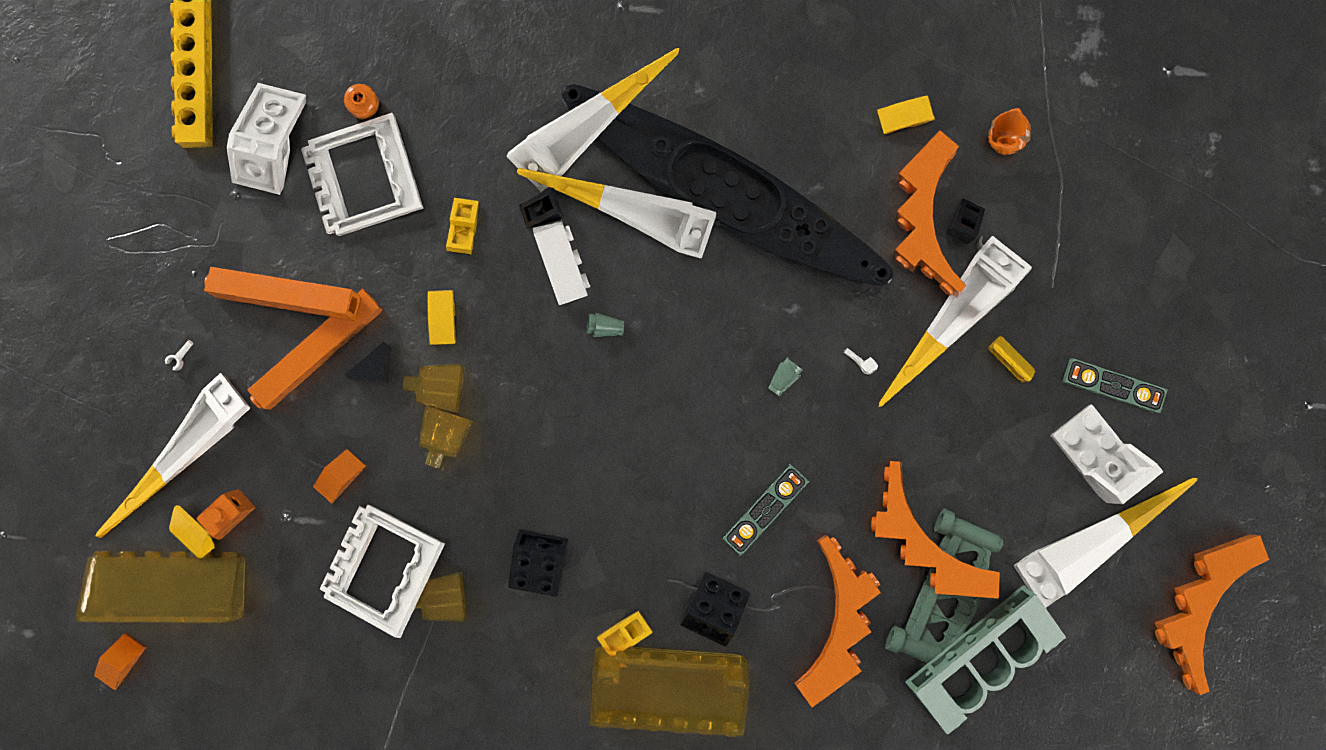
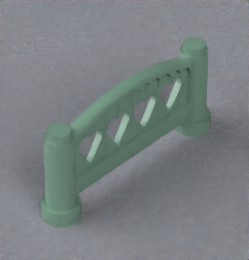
M945 508L940 512L936 520L934 531L944 535L939 546L944 552L958 560L955 554L975 551L978 557L973 561L974 567L989 570L991 553H998L1003 545V539L999 535L955 516L954 512ZM930 567L905 629L894 626L891 629L885 644L886 650L893 653L899 651L922 662L929 663L962 636L970 625L982 597L935 594V588H930L931 572L936 573V567ZM956 598L958 605L953 609L954 615L951 618H946L935 601ZM946 621L948 629L943 632L944 639L937 642L926 627V624Z

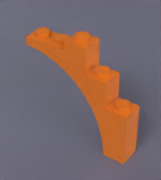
M940 130L898 175L897 181H899L900 188L906 193H912L913 195L896 214L897 224L907 232L910 230L911 234L895 249L894 256L896 257V263L905 270L908 268L913 272L920 265L922 267L921 271L929 279L935 278L941 284L940 288L947 295L951 296L953 294L957 298L964 291L966 284L953 272L941 252L934 229L933 199L937 183L944 169L957 154L959 146Z
M890 461V467H885L884 481L889 482L888 492L883 494V507H887V512L877 511L876 517H872L871 532H875V537L905 539L906 544H901V560H905V565L936 567V573L931 572L930 588H935V594L999 599L1000 572L979 569L963 563L944 552L926 535L916 521L907 502L903 486L902 463Z
M1250 534L1194 554L1196 560L1194 566L1197 573L1202 576V579L1174 588L1176 592L1175 602L1183 612L1155 622L1157 627L1155 635L1161 645L1163 644L1164 647L1175 649L1173 651L1174 658L1178 665L1182 666L1184 672L1182 676L1183 682L1191 692L1199 695L1210 692L1204 672L1203 649L1210 617L1221 596L1236 579L1251 568L1269 560L1260 535Z
M826 535L818 539L817 542L827 558L833 575L836 595L835 617L830 636L822 653L811 668L795 682V685L811 707H814L861 672V669L858 667L861 661L853 650L850 652L847 650L871 633L868 625L871 623L862 611L857 613V610L881 593L877 588L880 583L872 572L867 574V572L862 570L855 575L854 572L857 568L849 558L844 559L839 553L842 550L840 544L834 537L829 539Z

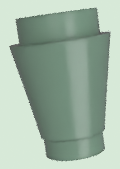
M595 312V315H588L587 334H591L593 337L623 335V320Z
M786 358L784 362H780L768 388L778 396H781L801 377L800 373L803 369L789 358Z

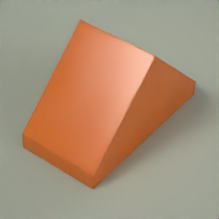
M346 449L324 467L313 487L332 504L366 465L350 450Z
M124 633L99 658L94 676L113 690H116L146 647L127 633Z

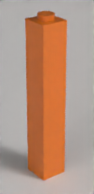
M210 267L209 274L204 280V291L214 298L355 321L360 296L352 289Z
M361 289L357 293L360 296L355 321L335 317L328 318L248 389L252 395L250 400L259 409L263 407L264 409L271 410L383 311L381 306L367 291Z

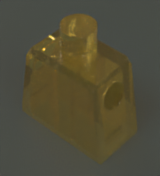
M461 364L420 366L419 377L405 375L403 390L417 392L416 402L459 413L464 366Z
M426 405L419 439V446L429 449L425 464L440 468L444 455L456 457L475 421Z
M462 571L427 581L414 608H421L422 619L463 622L467 619Z

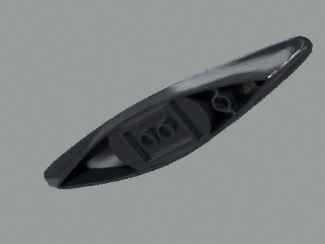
M571 84L563 89L561 95L563 103L571 111L601 92ZM628 104L598 136L603 143L627 164L671 198L691 202L693 206L716 212L713 224L748 242L806 265L868 284L883 286L890 283L893 278L892 268L882 257L810 200L755 163L699 133L642 108ZM796 229H805L807 235H803L802 238L797 235L799 231Z

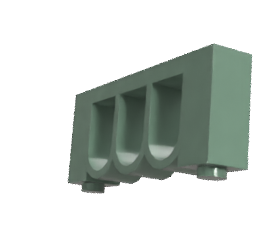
M1023 585L905 681V683L935 722L948 735L967 719L964 714L973 713L985 703L987 690L996 691L1006 687L1014 677L1015 667L1025 668L1034 664L1040 658L1042 651L1048 653L1066 636L1038 596ZM1019 621L1026 632L1025 643L1019 650L1008 653L997 637ZM991 643L998 653L999 662L991 673L979 675L969 660ZM964 666L970 674L971 686L966 694L961 697H951L941 683Z

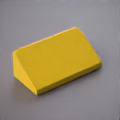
M999 336L987 347L1021 383L1029 382L1033 378L1035 369L1002 336Z
M176 505L171 517L170 532L198 558L204 557L215 548L210 534L183 508Z

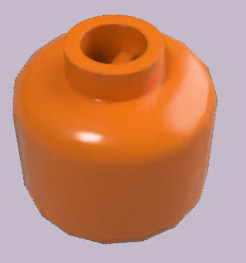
M355 84L347 89L344 95V104L352 116L365 120L376 114L379 108V99L371 87L366 84Z

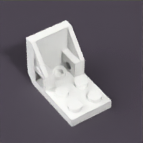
M257 83L229 133L227 154L232 183L280 195L284 187L290 154L289 134L306 104L305 94Z
M1092 404L1088 405L1050 435L1096 494L1106 503L1124 504L1163 473L1157 463L1133 445L1123 444Z

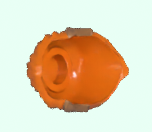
M1019 108L1011 109L992 120L991 128L988 130L990 146L1001 155L1015 154L1022 150L1031 138L1030 123Z

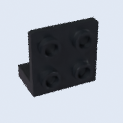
M518 530L513 546L508 587L557 597L568 539Z
M705 572L680 626L727 647L735 635L750 592Z

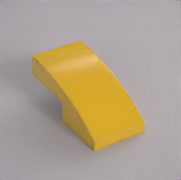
M928 95L877 110L883 132L886 135L907 127L913 128L935 120Z
M454 198L446 244L447 251L472 254L479 201Z
M453 290L428 291L430 345L455 344L456 342Z
M637 611L598 635L597 639L612 659L628 647L634 646L649 636L653 631L641 613Z

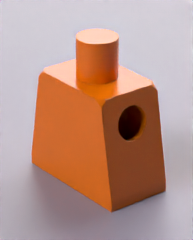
M240 489L222 494L196 519L213 538L221 540L256 507ZM235 500L239 504V506L234 504L233 501Z

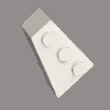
M561 218L534 226L533 233L558 304L562 305L588 296L586 288H589L590 285L586 274H580L577 265L582 264L577 249L572 251L569 241L574 240L569 226L564 227Z

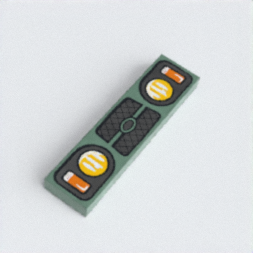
M1074 358L1069 359L1062 381L1063 383L1157 414L1161 413L1168 390Z
M790 464L722 539L742 556L809 481Z

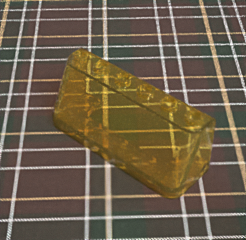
M93 551V556L87 558L76 608V622L224 623L244 618L245 557H237V552H221V556H211V552H209L204 557L198 558L196 555L186 556L184 551L170 552V556H161L160 551L144 552V556H135V551H120L119 556H110V551Z
M610 645L609 647L600 646L595 650L589 726H598L600 728L615 727L627 730L643 729L650 731H672L676 733H700L702 735L715 734L729 737L744 736L750 686L748 660L745 657L737 654L639 647L621 649L619 648L620 646Z

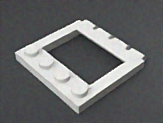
M393 113L308 140L309 146L301 148L306 166L315 165V167L308 169L313 189H323L315 193L320 213L330 212V214L322 216L327 234L336 232V235L341 236L424 209L396 117ZM375 134L396 202L349 217L328 150Z
M367 505L366 508L359 506L352 520V523L358 526L356 529L349 526L341 543V546L347 549L346 551L338 549L330 566V569L335 571V574H326L320 590L325 592L324 598L395 638H401L445 543L374 506ZM378 525L416 544L412 561L407 563L403 572L402 582L400 586L396 587L392 595L393 601L384 614L346 593Z

